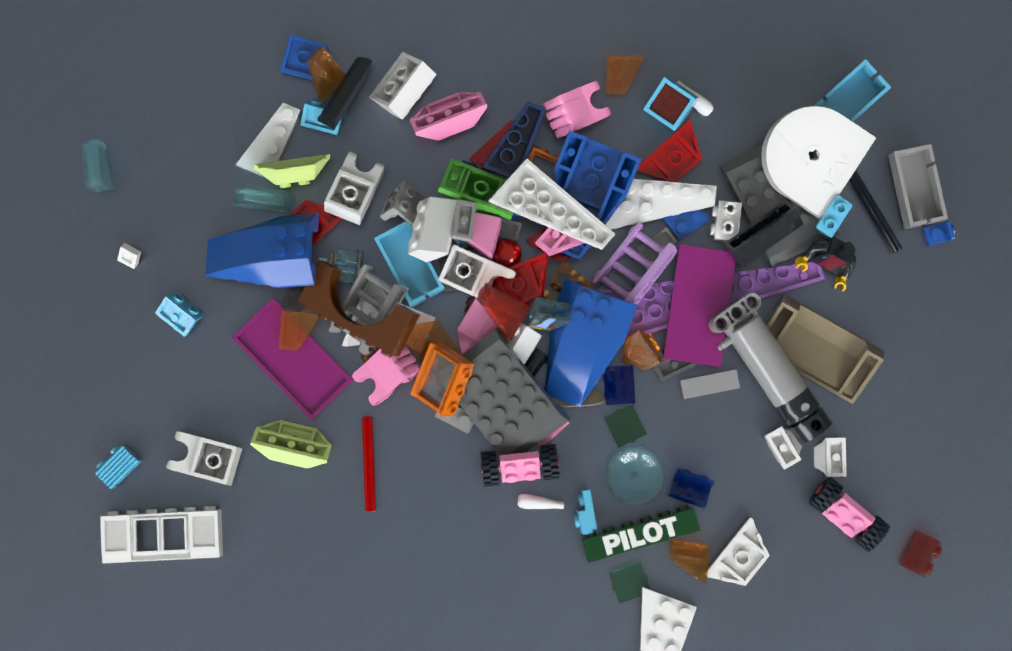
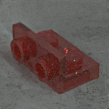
M917 531L901 566L925 578L933 570L934 565L932 563L935 557L938 558L943 548L940 547L942 543Z

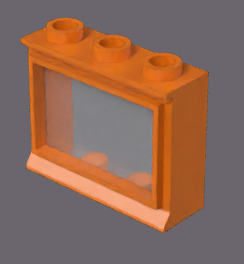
M430 343L410 395L424 402L438 412L440 416H454L460 399L465 392L468 379L472 374L474 363L444 343Z

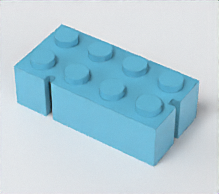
M865 59L814 106L832 109L854 122L884 95L891 86L881 75L873 81L870 79L877 71Z
M405 221L374 239L397 283L409 288L405 298L412 308L425 301V296L429 295L431 298L444 291L445 288L441 281L438 280L439 277L430 261L425 262L408 254V243L412 237L413 228Z

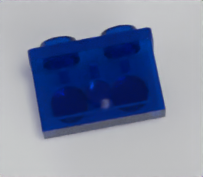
M633 365L607 367L603 373L606 405L636 404Z
M677 469L673 475L668 496L705 508L714 481L706 476L693 474L687 469Z

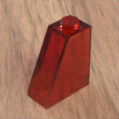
M485 283L479 290L476 299L495 326L509 340H512L530 308L524 301L488 283Z

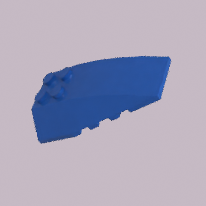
M569 130L555 165L553 181L606 225L627 196L642 159ZM583 243L561 253L580 260L591 245Z
M319 213L279 216L209 239L205 275L226 280L233 279L244 283L251 282L262 286L269 285L274 288L315 285L316 266L311 262L312 234L313 232H318Z
M565 279L552 314V319L561 322L557 321L553 323L555 325H551L552 328H557L551 330L545 383L546 393L549 396L581 407L625 342L638 305Z

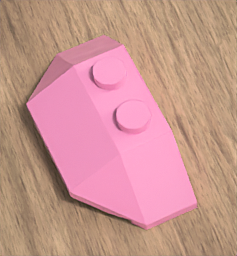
M457 92L424 105L410 119V122L417 136L439 141L474 127L486 110L487 104L481 92Z
M476 297L457 328L461 355L497 327L503 332L513 314L514 308L508 310L503 305L502 307L495 306Z

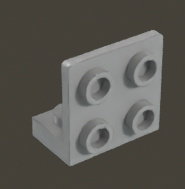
M403 181L390 190L379 217L386 221L391 217L394 218L399 215L413 226L417 215V205L426 198L406 181Z

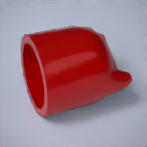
M505 238L499 240L492 261L507 268L520 263L522 257L520 245L512 239Z

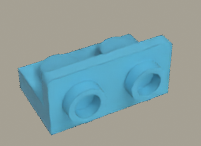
M316 98L308 100L304 104L300 125L338 135L341 120L335 130L317 121L326 104Z
M836 195L816 225L819 233L825 237L832 238L853 205L839 195Z
M176 292L165 296L155 312L157 316L184 337L190 333L195 323L203 317V313L196 306L191 305L181 294Z

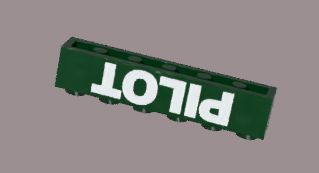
M684 505L678 507L676 512L670 513V510L658 513L659 517L651 518V516L640 518L641 522L633 524V521L622 523V527L614 529V526L604 528L603 533L596 534V532L584 534L585 538H582L581 541L588 563L700 531L694 508Z

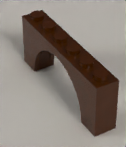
M318 260L315 265V285L305 286L298 302L304 305L303 308L310 312L316 311L319 313L318 317L325 321H333L334 326L341 330L347 329L350 331L349 335L356 339H364L366 345L381 349L380 353L387 357L400 356L420 314L404 305L396 304L393 311L378 323L372 325L356 323L344 312L339 301L338 282L342 270L326 261Z

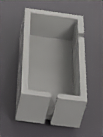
M932 144L894 151L888 155L904 229L947 220L948 216L936 165L926 167V165L935 161Z

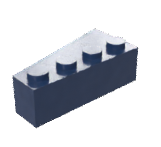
M528 101L481 168L510 178L528 158L546 108Z

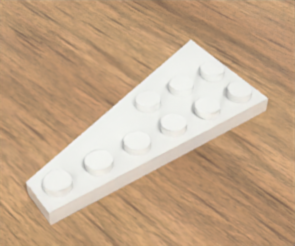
M633 179L627 196L609 219L606 226L610 230H614L628 225H635L638 222L644 223L667 216L715 206L717 186Z
M642 587L640 651H681L697 607Z

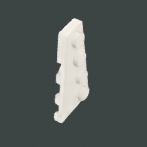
M282 103L236 163V166L262 176L252 168V165L281 160L302 111Z

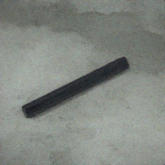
M855 170L849 179L850 183L893 254L899 252L902 249L901 244L857 170Z

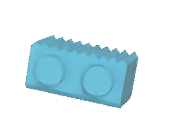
M126 445L114 447L110 452L111 456L107 460L103 459L96 466L98 469L94 473L110 489L116 488L142 461Z

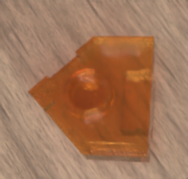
M642 328L626 337L621 363L632 364L646 371L663 361L658 354V351L661 349L652 335H646Z

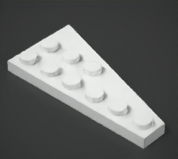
M528 159L520 165L489 200L490 203L601 250L615 235L612 230Z

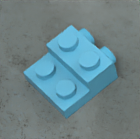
M589 488L580 489L581 494H578L579 505L583 506V508L576 509L577 514L573 515L575 526L579 527L582 535L593 533V529H597Z

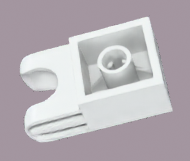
M350 151L324 201V211L360 225L384 174L385 165L376 163L372 170L361 172L355 167L357 154Z
M453 245L438 280L490 304L502 307L504 300L494 293L492 283L494 279L500 276L513 279L516 272L465 248ZM468 267L469 273L464 275L463 268Z
M179 431L176 432L175 439L186 444L188 455L182 461L169 460L166 465L167 469L232 486L242 448ZM214 459L219 460L217 465L213 463Z

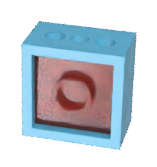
M664 77L643 110L676 131L699 97L671 78Z

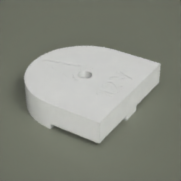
M819 106L796 109L779 118L766 134L761 153L763 170L769 183L778 193L818 219H821L834 197L841 193L876 137L832 109ZM809 152H813V159L809 158Z

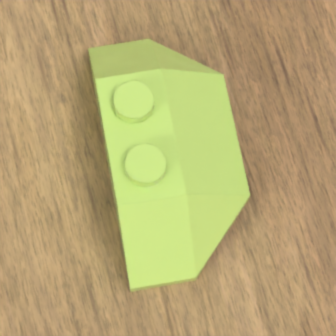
M330 154L253 164L252 168L274 185H279L280 188L291 187V183L298 182L299 185L310 184V180H315L329 161Z
M283 420L256 427L251 440V445L269 460L303 468L327 463L332 447L331 443L327 441L317 428Z

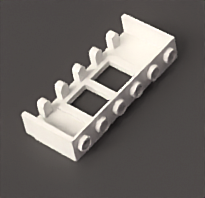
M206 506L204 510L197 511L196 507H186L184 511L178 512L177 508H167L165 512H158V509H147L146 513L139 514L138 510H128L126 514H119V511H108L107 515L100 516L102 563L218 558L223 556L221 509L216 510V506ZM184 518L185 549L165 550L163 519ZM157 519L158 550L137 551L136 520Z

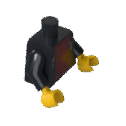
M835 237L817 240L805 251L804 257L796 258L795 265L796 268L800 266L801 271L804 272L808 269L807 261L809 260L837 275L841 274L840 277L835 279V289L837 285L842 284L841 291H844L846 289V278L850 277L856 266L855 247L851 242L845 243Z

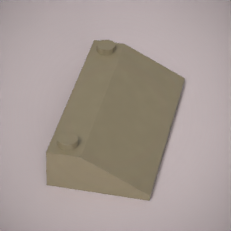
M783 294L766 322V326L800 375L851 404L856 401L884 360V350Z

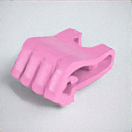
M598 81L591 82L543 103V107L549 110L546 113L547 119H553L550 122L551 128L553 130L557 128V131H555L557 138L568 135L569 130L575 132L611 115L609 107L597 109L590 102L591 94L600 89Z
M407 347L403 348L400 356H392L391 358L380 353L381 349H379L365 364L353 373L352 378L355 382H363L368 378L375 381V391L368 398L372 406L386 400L401 382L404 384L410 382L418 375L420 366L414 364L416 359L413 355L409 356L411 352Z

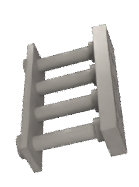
M364 264L359 269L358 277L342 304V308L348 317L352 314L367 325H372L385 319L393 311L396 304H401L409 289L403 284L389 285L373 274L376 266ZM368 281H371L388 293L385 302L382 303L364 291ZM359 297L378 309L379 313L375 319L354 307ZM331 321L328 331L340 333L341 329L335 327L334 322ZM347 329L342 330L349 335L350 331ZM362 338L356 339L361 345L358 349L359 352L364 355H372L376 348L366 345L365 340Z

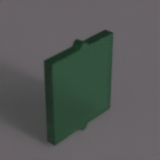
M633 404L621 410L616 409V412L604 417L618 448L630 442L634 443L636 439L647 435Z
M641 562L609 573L613 584L612 589L616 592L620 604L642 596V587L650 589L647 581L648 576L645 575Z

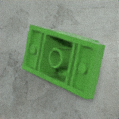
M453 158L450 159L438 192L456 198L455 200L459 199L477 203L476 213L490 216L493 213L508 220H511L514 213L489 202L507 180Z

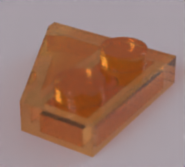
M318 47L308 58L307 62L318 99L323 101L341 82L345 73L323 47Z
M607 55L606 94L625 95L644 60V56Z
M283 310L278 349L299 351L319 319V314Z
M671 540L669 561L706 584L710 546Z

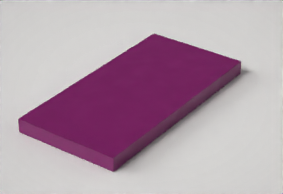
M679 244L663 359L721 367L723 349L719 351L717 345L725 339V333H713L708 327V322L713 316L730 305L735 261L728 251ZM719 319L716 321L717 327L721 329L723 326L722 321Z
M272 298L232 337L310 420H313L353 381L275 298Z

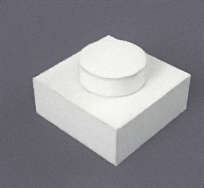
M124 243L120 247L117 260L135 269L138 265L141 251Z

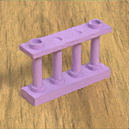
M638 222L630 228L629 235L602 270H598L595 273L592 282L598 289L604 284L621 296L623 300L638 304L678 251L670 242L667 246H661L643 233V224ZM637 238L658 252L659 256L655 262L649 261L631 248ZM625 254L647 268V272L643 277L637 276L619 263ZM613 269H616L635 283V287L631 292H627L607 278Z

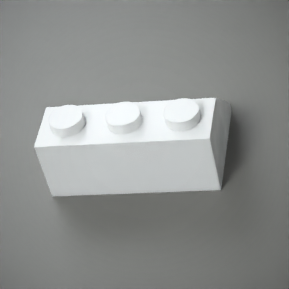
M402 52L369 97L392 115L403 120L415 102L420 99L427 86L432 83L436 73L423 61Z
M429 197L418 203L416 219L412 226L413 233L408 243L409 255L429 262L449 254L457 200Z

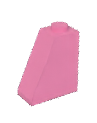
M475 212L471 242H464L488 260H493L502 226L501 218Z

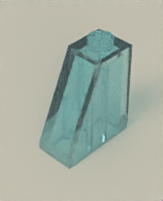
M97 139L87 141V144L81 145L85 187L95 193L114 189L105 144Z
M242 185L235 188L233 207L286 212L291 207L292 199L289 197L290 192Z

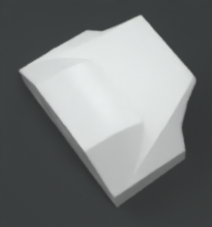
M780 426L764 435L769 448L783 469L801 460L799 455L802 446L790 429H784Z
M825 438L822 443L814 446V468L822 471L826 477H847L846 438Z

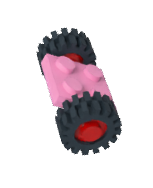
M556 444L541 445V459H539L538 451L499 455L500 464L498 465L496 450L480 452L484 487L500 485L498 470L502 475V483L540 479L541 465L544 480L559 479V460Z
M828 477L826 481L824 480L818 486L819 488L814 491L815 493L812 494L808 503L849 537L852 538L857 534L855 542L865 551H872L883 541L882 539L886 537V533L889 532L890 525L878 515H871L846 493L840 496L839 494L842 493L843 486L832 477Z

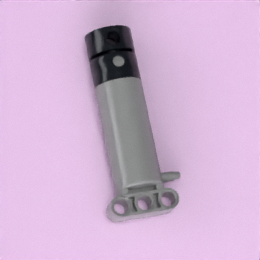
M756 293L744 295L709 320L708 327L713 333L724 332L727 336L726 339L717 345V349L721 351L731 344L734 346L784 422L789 426L790 431L799 444L807 443L825 432L832 425V422L823 408L819 407L818 401L756 311L761 305L760 296ZM748 298L753 301L752 307H749L747 304ZM733 308L738 312L737 318L732 316L731 311ZM717 319L721 320L723 323L721 329L718 328L716 325Z

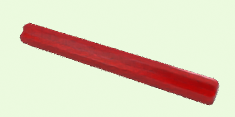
M371 416L362 417L365 511L374 512L376 510L373 420Z

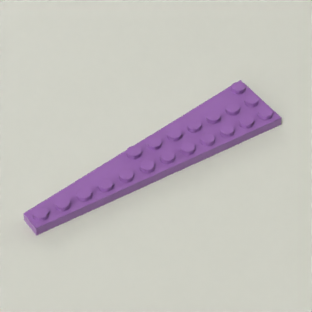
M807 262L808 269L804 272L801 271L800 266L796 268L795 264L735 272L730 304L750 293H756L763 299L824 280L822 268L813 262ZM674 281L654 283L637 304L638 306L625 341L667 328ZM635 286L624 287L623 289L631 292ZM611 289L598 291L615 298L623 299L621 296H619ZM750 298L747 299V303L753 302Z

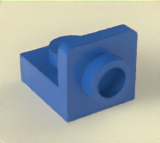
M950 221L922 229L927 247L955 239V228L953 224H950Z

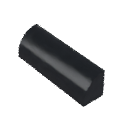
M358 57L354 60L317 121L335 130L370 74L371 59Z
M785 200L725 242L724 245L733 260L742 268L801 227L803 221L797 208Z

